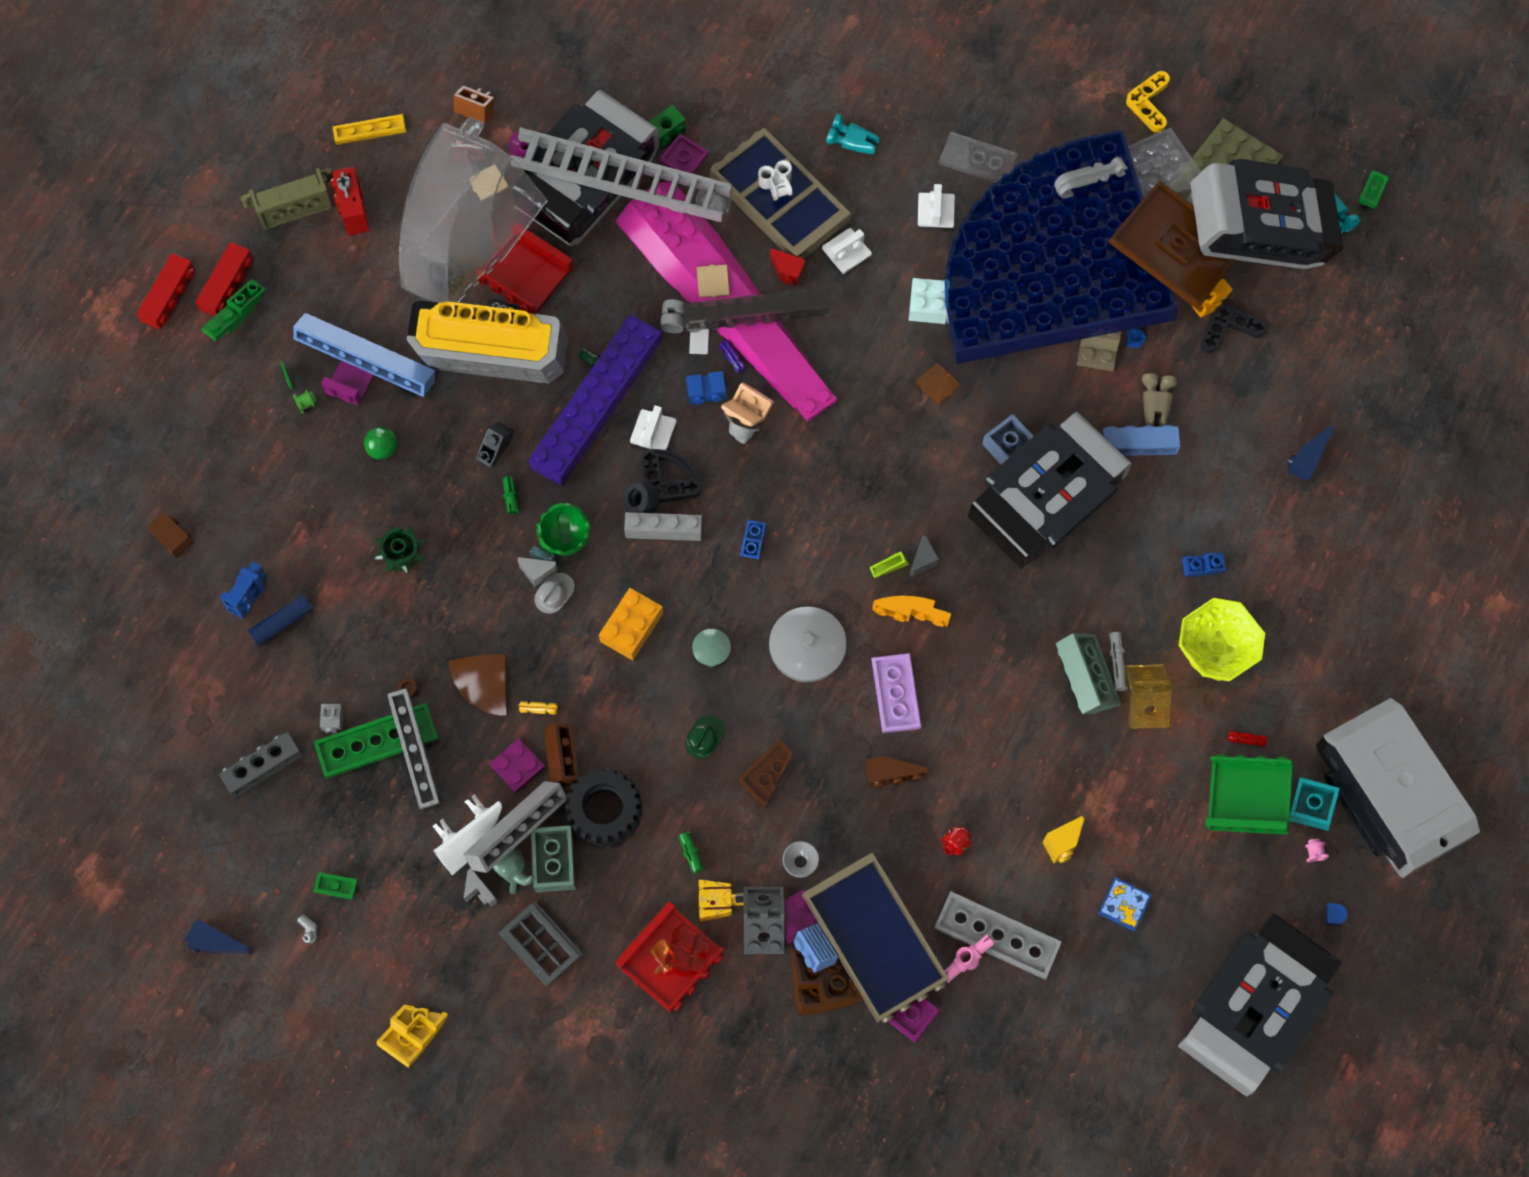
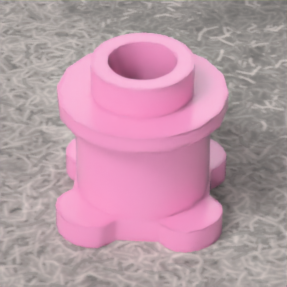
M1320 839L1309 840V844L1305 845L1309 853L1307 862L1324 861L1326 858H1329V854H1325V842H1321Z

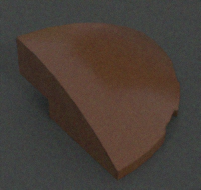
M506 654L479 655L449 661L453 683L465 701L481 709L484 713L507 717Z
M791 950L792 977L798 1016L827 1012L862 1001V997L852 979L847 977L842 971V966L838 963L814 973L806 965L805 957L801 951Z

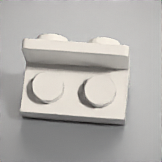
M934 184V191H930V193H919L918 226L953 228L955 195L941 194V184Z
M849 228L822 246V250L843 274L869 258L872 254L864 244V233L860 229L854 232Z
M654 406L653 411L642 409L630 443L648 449L667 450L676 425V419L664 416L662 414V407Z

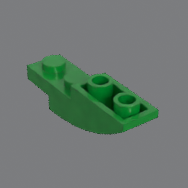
M251 279L227 300L225 308L202 327V332L215 342L226 333L230 335L253 311L265 294L266 288Z

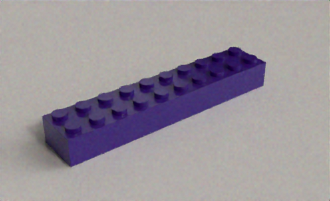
M629 314L529 458L531 469L563 486L662 342L660 330Z

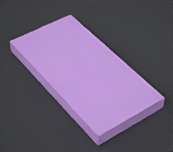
M910 653L872 658L882 734L921 729Z

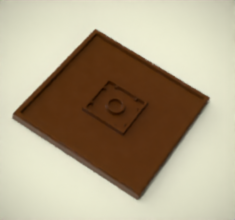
M1158 180L1108 241L1197 310L1235 262V259L1203 255L1199 246L1194 206L1160 180Z

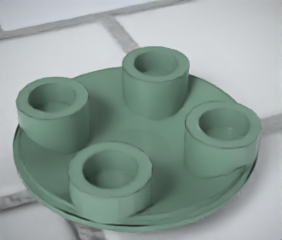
M706 629L695 637L692 650L695 658L700 663L709 667H715L728 658L731 651V643L727 635L722 631Z

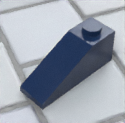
M1329 426L1301 447L1296 455L1292 454L1287 464L1290 466L1288 473L1309 481L1334 427Z
M199 919L195 921L184 939L189 944L188 948L196 953H199L200 950L204 953L251 954L253 952L248 946Z

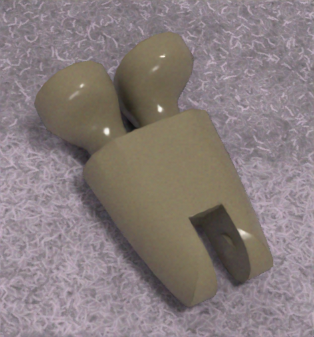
M1153 373L1144 374L1142 376V383L1147 388V391L1143 393L1146 425L1153 426L1154 415L1159 414L1158 426L1162 427L1167 425L1173 395L1168 392L1176 386L1177 378L1174 376L1161 377L1159 380V391H1156L1159 380L1158 375Z

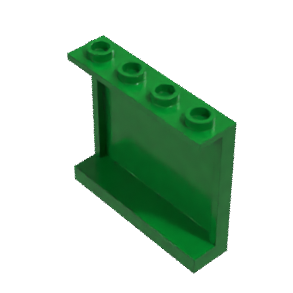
M1218 754L1216 757L1211 756L1212 773L1209 812L1205 823L1207 829L1210 831L1289 835L1293 779L1292 761L1288 760L1287 757L1268 759L1266 756H1257L1256 758H1248L1245 755L1228 757L1225 754Z

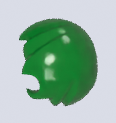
M569 503L553 505L548 509L547 513L542 514L540 521L536 524L537 536L541 547L548 550L551 554L561 556L573 555L582 550L589 540L591 531L587 515L584 514L582 509Z

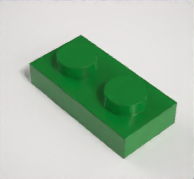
M1372 170L1358 203L1375 209L1389 177Z
M318 872L313 892L354 900L358 880Z

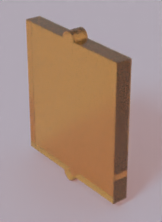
M938 363L928 371H924V375L915 382L938 405L947 396L950 397L951 393L960 386Z

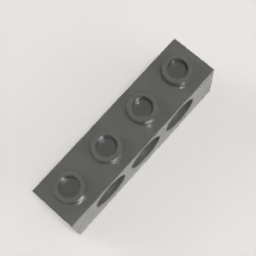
M281 733L272 742L259 746L257 751L251 755L247 754L241 757L238 763L226 766L219 776L230 794L236 798L303 755L289 733ZM275 750H282L279 756H273ZM259 760H264V764L261 767H256V763ZM246 770V776L239 778V773Z

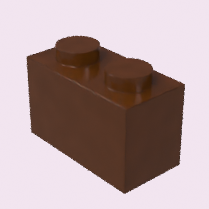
M163 512L146 528L177 559L193 544L189 538L192 535L186 528L180 529L177 526L179 522L172 515L168 517Z

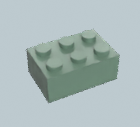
M544 827L533 830L531 832L533 888L535 892L576 890L572 827Z

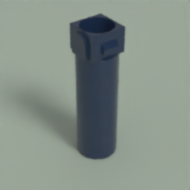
M302 594L247 631L257 646H259L302 617L308 615L313 611V608L304 594Z

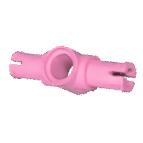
M987 934L974 945L962 947L957 951L954 962L944 970L949 978L948 983L961 972L964 973L967 969L973 970L978 966L979 959L982 958L981 955L995 944ZM971 955L970 960L968 962H964L965 957Z

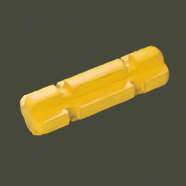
M521 701L519 704V711L521 713H528L530 711V713L546 714L548 712L555 715L558 709L556 703H549L548 705L544 702L528 703V701Z

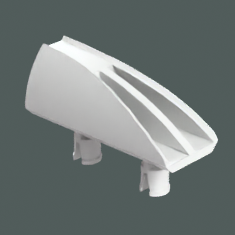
M474 794L471 797L476 806L469 800L465 801L475 814L473 821L457 833L451 831L444 822V819L440 820L444 830L437 824L432 826L443 839V843L434 849L433 852L451 875H454L467 863L464 853L495 826L502 809L499 801L490 808H485Z

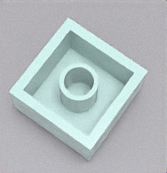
M913 278L909 321L945 324L949 281Z

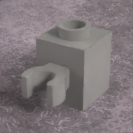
M321 704L320 728L328 735L342 732L344 721V708L342 705Z

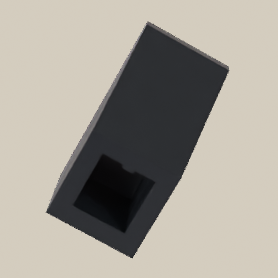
M500 422L488 427L476 459L492 468L508 447L514 431Z

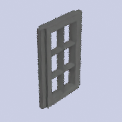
M536 901L531 903L498 933L546 987L583 955ZM531 914L542 925L535 933L523 922ZM519 925L530 935L523 943L512 932ZM544 929L556 941L549 948L537 937ZM533 939L544 950L537 959L525 947ZM558 945L570 956L562 964L551 953ZM547 955L558 966L551 974L539 963Z

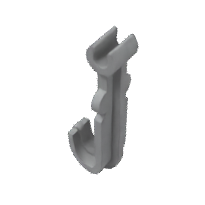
M1116 157L1107 165L1095 163L1093 167L1089 166L1062 174L1055 181L1054 185L1057 193L1062 198H1069L1073 196L1070 189L1096 183L1098 179L1107 181L1109 176L1113 174L1121 177L1126 174L1124 170L1128 168L1121 157Z

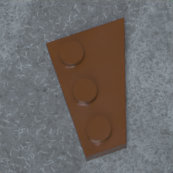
M780 739L737 779L739 784L763 808L766 807L793 754Z

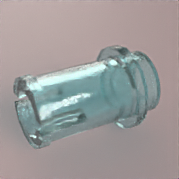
M535 545L529 552V556L537 560L554 561L555 555Z

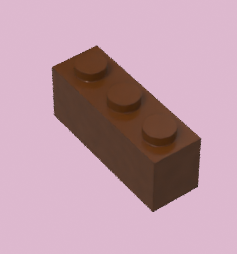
M554 723L544 730L550 782L560 783L561 787H569L577 782V778H579L572 723Z

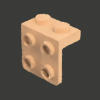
M743 382L740 384L734 398L722 404L721 408L728 416L739 419L740 423L744 426L752 427L765 420L774 401Z

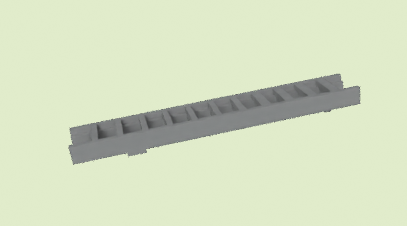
M521 127L519 129V141L530 144L525 158L515 155L509 156L510 166L666 207L679 213H688L722 222L723 212L711 209L709 205L712 204L715 194L730 197L732 184ZM537 146L543 149L547 148L542 163L533 160ZM555 150L565 153L560 167L550 165ZM573 155L582 157L578 172L568 170ZM590 160L601 163L596 177L585 175ZM608 165L619 167L614 182L603 179ZM625 169L637 172L632 187L620 184ZM643 174L654 177L650 192L638 189ZM660 179L672 182L668 196L656 194ZM678 184L690 187L685 201L673 198ZM696 188L708 191L703 206L691 203Z

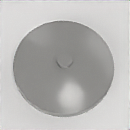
M816 607L795 608L782 615L773 626L769 639L770 655L776 667L787 677L800 682L820 681L832 675L843 662L846 653V635L840 622L829 612Z

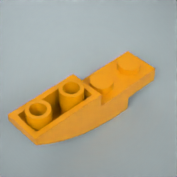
M916 596L881 598L874 600L872 608L878 615H889L900 622H909L911 615H913L918 620H929L937 626L948 627L951 613L934 608V600Z

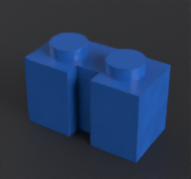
M723 371L708 373L705 376H701V374L686 376L689 404L700 405L708 401L720 402L726 399Z

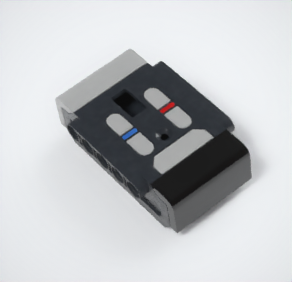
M1075 412L1058 428L1051 423L1047 424L993 471L985 480V484L989 488L972 503L968 517L1022 570L1027 564L1038 558L1049 547L1055 548L1109 500L1118 490L1117 485L1128 475L1132 463L1080 413Z
M1273 912L1266 918L1255 934L1247 930L1191 1010L1198 1016L1178 1047L1247 1097L1257 1089L1270 1068L1279 1074L1286 1066L1332 998L1334 992L1326 986L1342 964V961Z

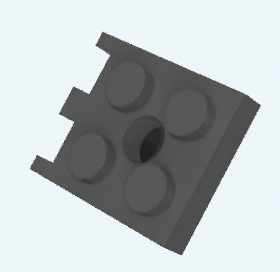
M784 886L744 887V954H784ZM762 932H766L769 934V936L766 938H762L759 936V934Z

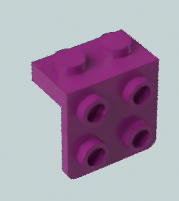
M341 361L332 378L324 377L321 384L326 394L359 406L374 375Z

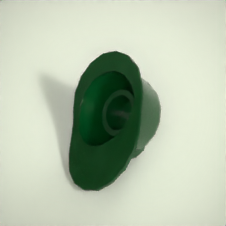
M708 715L699 718L695 722L685 741L686 750L692 757L705 759L715 751L724 734V726L721 720Z

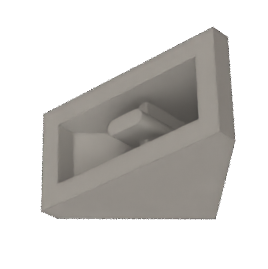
M518 557L520 569L534 587H537L558 570L557 563L553 561Z

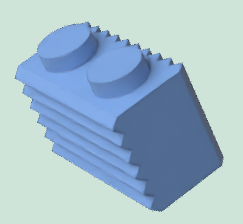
M818 923L797 932L794 945L798 951H801L805 957L806 965L814 973L836 963L838 954Z

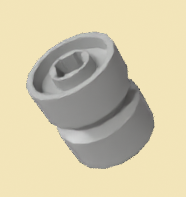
M673 299L664 301L662 307L663 315L660 320L661 330L668 333L682 332L686 304Z

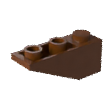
M886 756L866 759L864 763L869 787L874 786L875 789L883 788L889 783L900 785L905 783L906 780L911 779L913 781H921L928 774L926 767Z

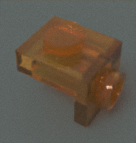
M665 939L658 941L650 950L659 963V966L653 971L655 975L660 972L665 974L674 967L672 964L678 957Z

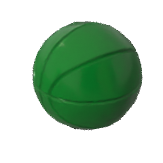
M376 427L366 434L364 448L370 457L385 460L396 451L397 439L395 434L388 428Z

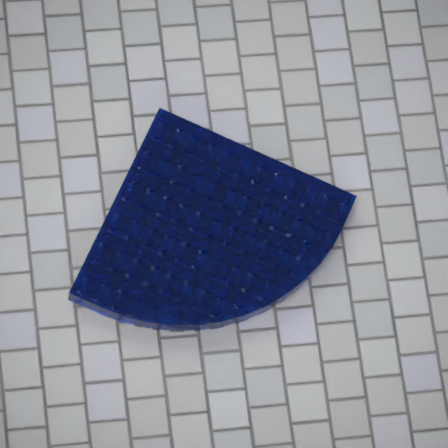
M1123 130L1068 141L1057 148L1054 146L1049 148V151L1041 154L1037 153L1032 159L1020 162L1009 173H1004L1002 178L989 186L980 200L973 204L970 213L962 221L959 232L953 240L945 274L946 320L956 364L1176 321L1177 305L1172 290L1108 242L1143 200V194ZM1116 157H1121L1128 168L1124 170L1126 174L1121 177L1113 174L1109 176L1107 181L1098 179L1096 183L1070 189L1073 196L1069 198H1062L1057 193L1054 185L1055 181L1062 174L1089 166L1093 167L1095 163L1107 165Z

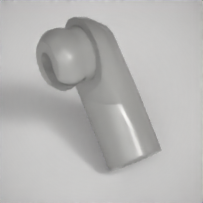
M302 914L297 922L305 928L303 941L305 943H313L317 938V925L305 914Z

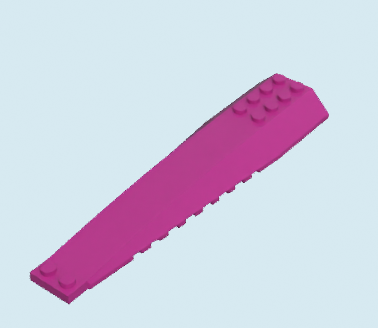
M659 182L656 194L668 196L672 182ZM677 186L673 198L685 201L686 196ZM636 199L631 200L616 220L619 227L656 271L722 337L728 340L731 346L794 409H797L807 422L837 402L835 395L826 386L721 237L705 218L688 213H679L666 207ZM710 264H713V266L727 265L730 295L716 297L715 299L713 297L699 298L697 267L710 266Z

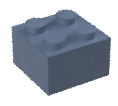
M1012 414L984 436L982 445L1000 464H1003L1028 442L1033 435Z

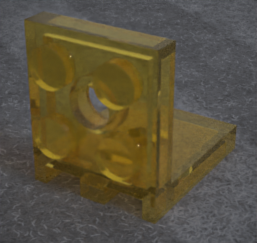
M1125 665L1126 679L1131 690L1130 729L1169 728L1172 685L1164 665ZM1148 706L1155 707L1152 712H1146L1145 709Z

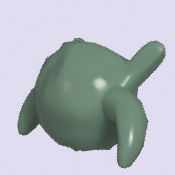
M516 848L510 851L493 867L501 877L510 883L509 891L511 894H516L517 883L527 886L533 881V876L528 877L524 874L525 860L521 852Z

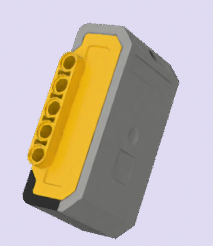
M424 300L414 302L411 307L407 335L409 344L433 370L550 384L564 373L569 343L565 330L554 316L534 315L526 311L456 302L439 303Z

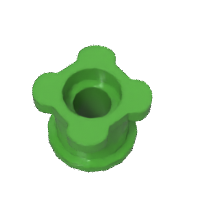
M305 390V393L297 397L293 394L302 414L305 413V409L311 406L315 407L314 403L317 401L312 391L308 393Z

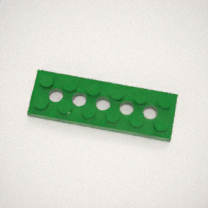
M427 703L413 707L424 745L438 741L439 738ZM393 714L314 741L324 777L328 779L403 753L400 738L392 739L390 737V733L393 730H397ZM373 737H381V743L379 745H372L371 740ZM355 743L363 744V748L359 752L353 751L352 747ZM337 749L344 750V755L341 758L334 757V752Z

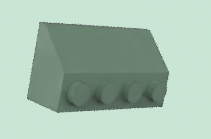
M1073 633L1056 643L1058 654L1062 659L1065 673L1069 677L1071 689L1075 693L1078 707L1082 714H1095L1122 705L1095 634Z

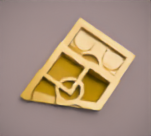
M403 1005L391 1018L390 1028L377 1040V1046L409 1068L437 1034L447 1019L448 1014L442 1012V1014L429 1012V1009H418L414 1006Z

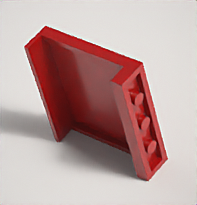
M514 222L510 226L511 233L480 270L478 268L474 269L476 279L481 284L490 286L496 294L505 296L506 300L510 303L519 305L522 311L535 315L573 270V259Z
M669 901L615 961V964L671 1013L673 1010L678 1011L684 1003L682 1000L687 994L691 996L697 989L696 984L700 979L704 981L711 973L709 969L713 964L718 965L724 958V948H720L676 910L675 906Z

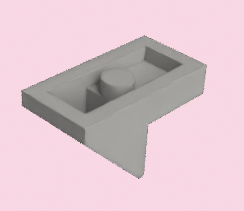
M470 868L467 871L464 892L465 901L468 902L476 894L480 893L477 896L484 905L488 903L491 907L497 903L496 898Z

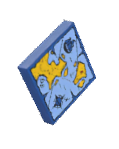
M1115 877L1098 914L1135 932L1152 895Z

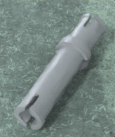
M1113 632L1109 634L1111 650L1109 652L1113 662L1115 690L1124 691L1128 689L1124 664L1125 649H1123L1122 633Z

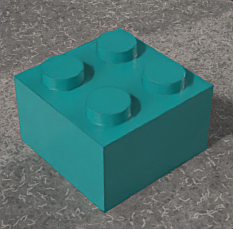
M1300 778L1290 812V821L1329 831L1340 788Z

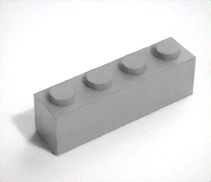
M625 512V538L701 541L702 515Z

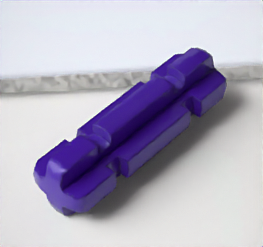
M728 340L721 342L720 348L725 352V356L731 365L734 366L737 373L744 371L745 365L740 361V357L734 348L731 347Z

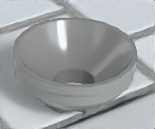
M794 842L783 853V866L791 876L796 878L808 877L818 867L819 856L817 850L807 842ZM797 857H804L807 863L804 867L799 868L795 865L794 861Z

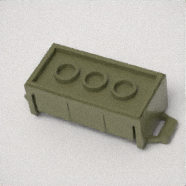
M316 168L320 184L314 174L256 193L257 199L253 189L249 190L250 193L241 196V201L245 208L255 207L261 225L266 230L333 208L325 183L331 181L334 176L330 168L324 170Z

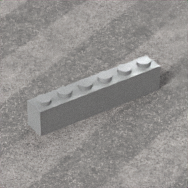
M403 689L389 693L387 696L419 808L422 810L441 804L409 691Z
M544 781L468 849L464 856L471 869L485 873L489 872L566 801V795L560 783Z

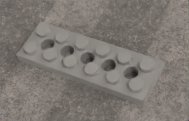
M951 891L934 927L935 930L968 945H974L987 934L995 944L985 953L1044 980L1048 976L1062 943L1055 938ZM958 913L964 914L966 922L962 924L956 922L955 915ZM982 922L985 930L977 932L973 927L974 923ZM995 930L1001 931L1003 939L995 940L992 937V932ZM1019 939L1022 947L1014 949L1011 946V940ZM1037 947L1040 950V956L1037 958L1032 957L1029 953L1030 948Z

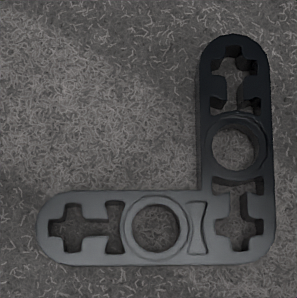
M1220 305L1216 309L1203 337L1201 349L1208 354L1215 352L1227 326L1254 338H1260L1266 331V323L1228 305ZM1224 311L1226 312V315L1221 321L1219 320V318L1221 316V313ZM1243 318L1245 320V324H1237L1236 319ZM1212 326H1219L1221 332L1215 333L1212 330ZM1256 326L1260 327L1259 331L1255 330ZM1210 338H1214L1211 347H1208L1207 343Z

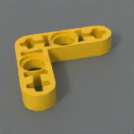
M1164 71L1155 73L1128 93L1126 99L1128 107L1155 133H1161L1165 130L1167 120L1149 100L1168 86L1170 76ZM1150 87L1153 91L1146 93L1143 88ZM1142 109H1149L1151 111V114H1143Z

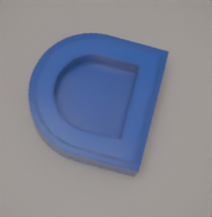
M1127 328L1126 347L1139 348L1143 346L1146 340L1145 333L1141 329Z
M1335 903L1326 904L1325 924L1340 925L1346 921L1348 913L1344 906Z

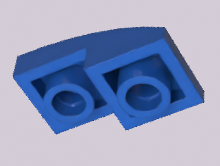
M747 520L741 557L759 560L766 523Z
M1205 553L1203 556H1185L1182 558L1185 577L1211 575L1226 571L1223 553Z

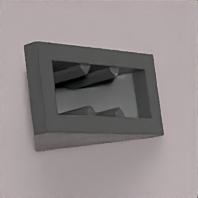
M922 535L910 571V576L912 577L932 569L938 564L939 559L926 536Z

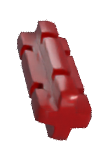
M1231 730L1228 733V741L1234 743L1238 741V743L1248 745L1257 744V746L1264 747L1267 744V736L1260 734L1257 736L1256 734L1246 732L1238 733V731Z

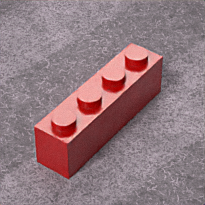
M232 242L229 243L195 302L200 311L215 316L227 306V300L236 293V288L243 281L246 270L252 266L253 256L249 249Z
M171 253L136 313L141 322L160 330L167 323L170 312L177 306L180 295L185 292L188 281L195 274V268L190 260Z

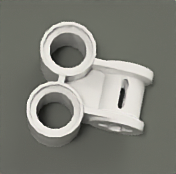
M782 160L776 164L774 170L770 166H763L759 169V186L763 189H770L774 200H778V197L792 195V188L789 182L792 175L791 164L788 161Z

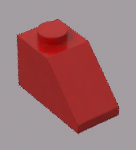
M771 248L770 261L780 281L787 285L798 286L805 270V259Z

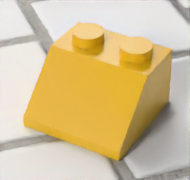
M1083 816L1047 833L1042 843L1053 863L1058 861L1064 863L1074 854L1073 851L1077 846L1084 822Z

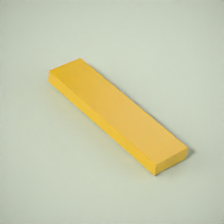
M403 114L333 126L335 143L339 145L406 133V126Z

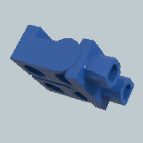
M252 562L248 569L242 567L239 571L240 574L236 578V584L229 594L224 591L220 596L227 611L242 619L245 618L258 598L259 591L263 592L265 589L263 582L267 575L263 572V567L255 562Z

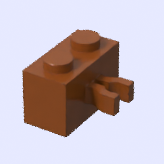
M462 86L454 94V112L485 124L494 115V97H491L490 92L482 93L480 88L476 91Z

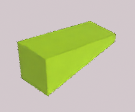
M900 551L869 568L874 578L908 566L909 563L905 554Z

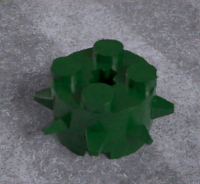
M391 526L383 538H376L380 553L374 558L384 560L387 565L386 572L388 573L392 570L408 573L410 568L424 559L420 555L419 546L425 540H416L413 535V527L411 526L406 530Z

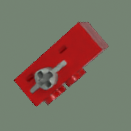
M350 167L332 171L334 178L331 179V184L335 192L334 198L339 214L342 215L348 236L369 232L362 192L355 168Z

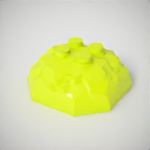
M1213 598L1182 619L1179 647L1189 660L1191 666L1202 677L1213 678L1216 681H1232L1262 660L1265 632L1242 603Z

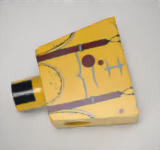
M699 880L700 922L731 916L732 906L744 905L743 893L731 894V884Z

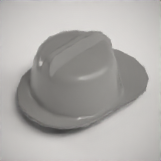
M725 414L730 421L729 433L742 444L751 439L755 431L760 430V427L757 425L752 427L744 426L736 417Z
M555 573L549 576L535 594L537 608L544 613L551 614L559 611L574 592L575 584L573 579L565 573Z

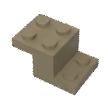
M1087 304L1077 359L1078 366L1107 371L1114 370L1124 309Z

